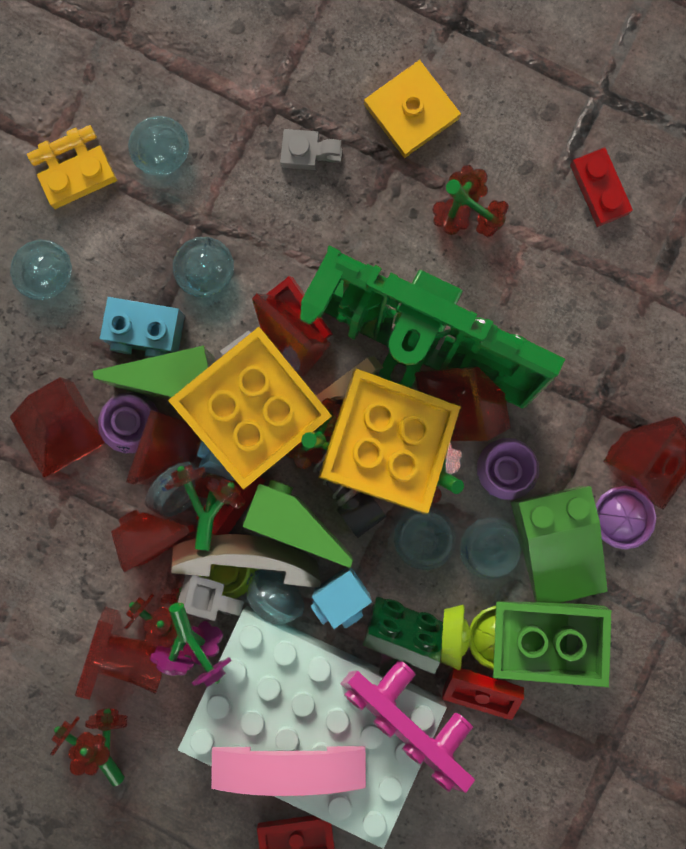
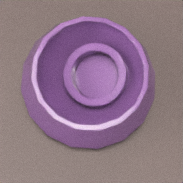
M135 392L121 393L111 398L102 407L98 418L100 435L103 441L113 450L122 453H138L148 448L157 439L161 428L160 413L156 405L146 396Z
M501 438L491 442L482 450L477 461V475L481 485L489 494L500 499L515 500L525 496L534 488L539 477V463L535 453L525 443L516 439Z
M628 486L611 488L601 495L596 503L602 540L612 547L625 550L639 547L650 538L655 530L657 517L654 505L648 496L637 488Z

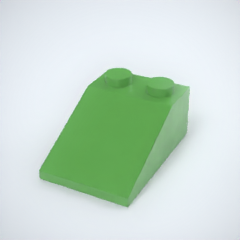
M203 345L94 370L93 376L95 379L116 388L169 400L216 361L215 357Z
M271 479L268 485H258L242 527L343 566L351 567L353 562L351 553L298 496L291 494L294 487Z
M578 486L511 502L535 602L561 603L608 592L600 520L591 486Z
M496 601L493 678L609 687L612 610L602 605Z

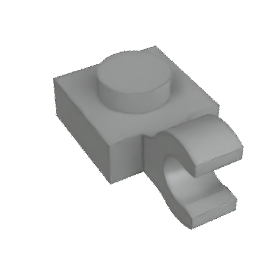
M284 129L280 159L282 168L316 170L317 160L341 163V140L326 139L319 142L318 131Z
M185 574L178 603L184 604L187 615L215 621L217 612L229 616L231 614L240 616L244 604L243 601L223 596L224 584L196 575Z

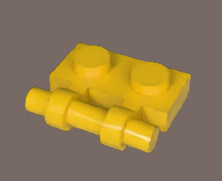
M91 125L80 130L77 127L67 131L66 136L51 143L46 140L38 144V149L27 153L28 159L33 166L46 161L49 169L36 175L50 205L54 209L118 181L102 147L99 145L88 150L85 144L97 138ZM75 148L77 156L62 163L59 162L57 156Z

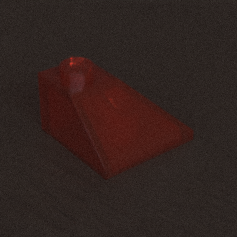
M256 293L252 301L260 328L300 377L305 376L329 348L331 343L311 325L301 321L300 315L280 297Z
M479 367L415 372L419 392L460 406L450 441H488L511 428L505 393Z
M62 377L29 394L10 415V419L43 478H47L106 444L100 435L96 421L74 382Z
M151 410L126 482L133 485H151L159 481L160 478H165L177 472L179 466L185 468L193 464L202 440L187 422Z
M674 416L626 431L610 447L603 462L618 479L629 487L637 488L646 494L655 506L663 510L686 479V425L682 419Z
M137 509L124 515L118 520L120 526L111 531L122 570L125 573L141 567L173 548V546L197 533L198 523L152 511L139 513Z

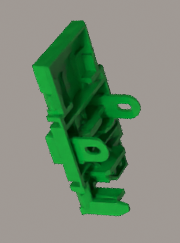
M330 245L328 246L325 258L302 298L301 321L310 325L318 317L321 318L323 313H326L336 318L337 321L344 322L350 326L348 337L355 340L358 334L361 333L387 346L389 353L378 376L392 381L390 375L397 364H402L406 368V373L398 384L409 388L412 387L424 364L456 381L462 379L523 409L558 376L565 361V358L528 341L522 336L509 334L494 325L493 321L476 317L477 313L458 306L457 303L463 290L422 270H418L412 283L399 278L398 275L390 273L389 277L386 278L380 275L381 267L366 265L341 253L340 250ZM446 336L440 350L435 349L440 338Z

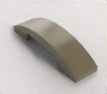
M239 534L213 535L211 537L210 551L195 549L196 539L177 544L172 549L171 573L209 577L211 564L282 571L283 584L320 588L321 584L316 560L295 547L264 537Z

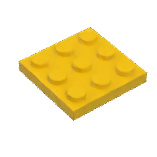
M257 327L168 400L243 490L297 446L305 433L315 431L332 417L260 327Z
M356 368L352 373L318 478L423 514H428L460 406Z

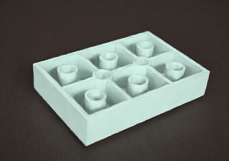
M246 606L219 660L220 662L228 657L231 658L232 661L223 667L226 674L220 678L218 684L213 683L206 688L178 751L212 766L213 747H251V751H327V746H365L366 788L332 794L274 797L384 849L421 765L413 761L402 750L405 743L395 734L390 738L373 723L376 716L366 707L362 711L355 707L344 696L348 690L340 684L349 672L359 671L369 682L378 685L384 678V676L379 674L380 668ZM409 682L395 700L396 707L424 733L433 738L447 707L442 697Z

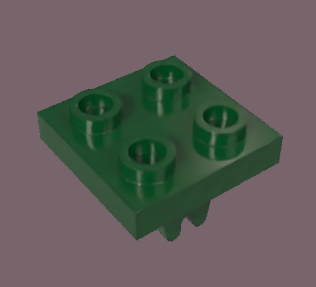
M377 596L371 609L363 646L382 653L379 669L381 676H385L387 671L398 660L404 662L409 667L412 665L435 674L441 660L443 622L430 613H419L404 607L396 600L383 599Z

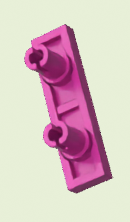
M400 660L394 664L378 685L369 682L359 671L349 672L340 683L348 690L344 696L359 710L362 711L366 707L375 715L376 719L373 723L390 738L395 734L404 742L405 745L402 750L419 765L424 761L432 768L434 772L431 777L448 792L453 788L466 793L475 779L454 760L453 754L473 729V726L463 716L454 713L435 739L430 738L396 707L395 700L416 675L407 664Z

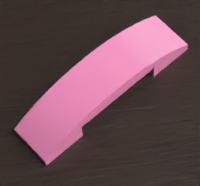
M327 746V751H251V747L212 748L211 789L250 795L305 796L340 793L366 788L365 746Z

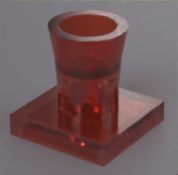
M105 607L98 620L75 696L90 700L99 674L125 681L156 694L163 673L157 669V664L153 663L150 657L152 653H155L158 646L170 648L171 643L146 641L113 634L112 631L119 610Z

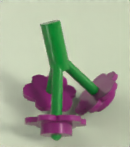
M175 603L171 605L169 612L177 633L172 649L166 646H158L155 653L151 654L150 660L157 664L156 667L160 672L170 676L185 675L187 670L193 668L194 663L202 665L205 672L200 674L192 682V685L195 686L204 682L206 687L213 683L218 684L220 678L226 674L223 667L232 661L228 657L212 666L208 660L209 656L214 657L219 652L217 644L223 638L221 629L215 626L212 627L207 621L201 622L198 627H191L184 604ZM186 642V644L183 647V651H181L180 649L182 647V644Z

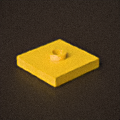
M421 60L415 62L364 99V106L404 159L459 120L461 116L460 111Z

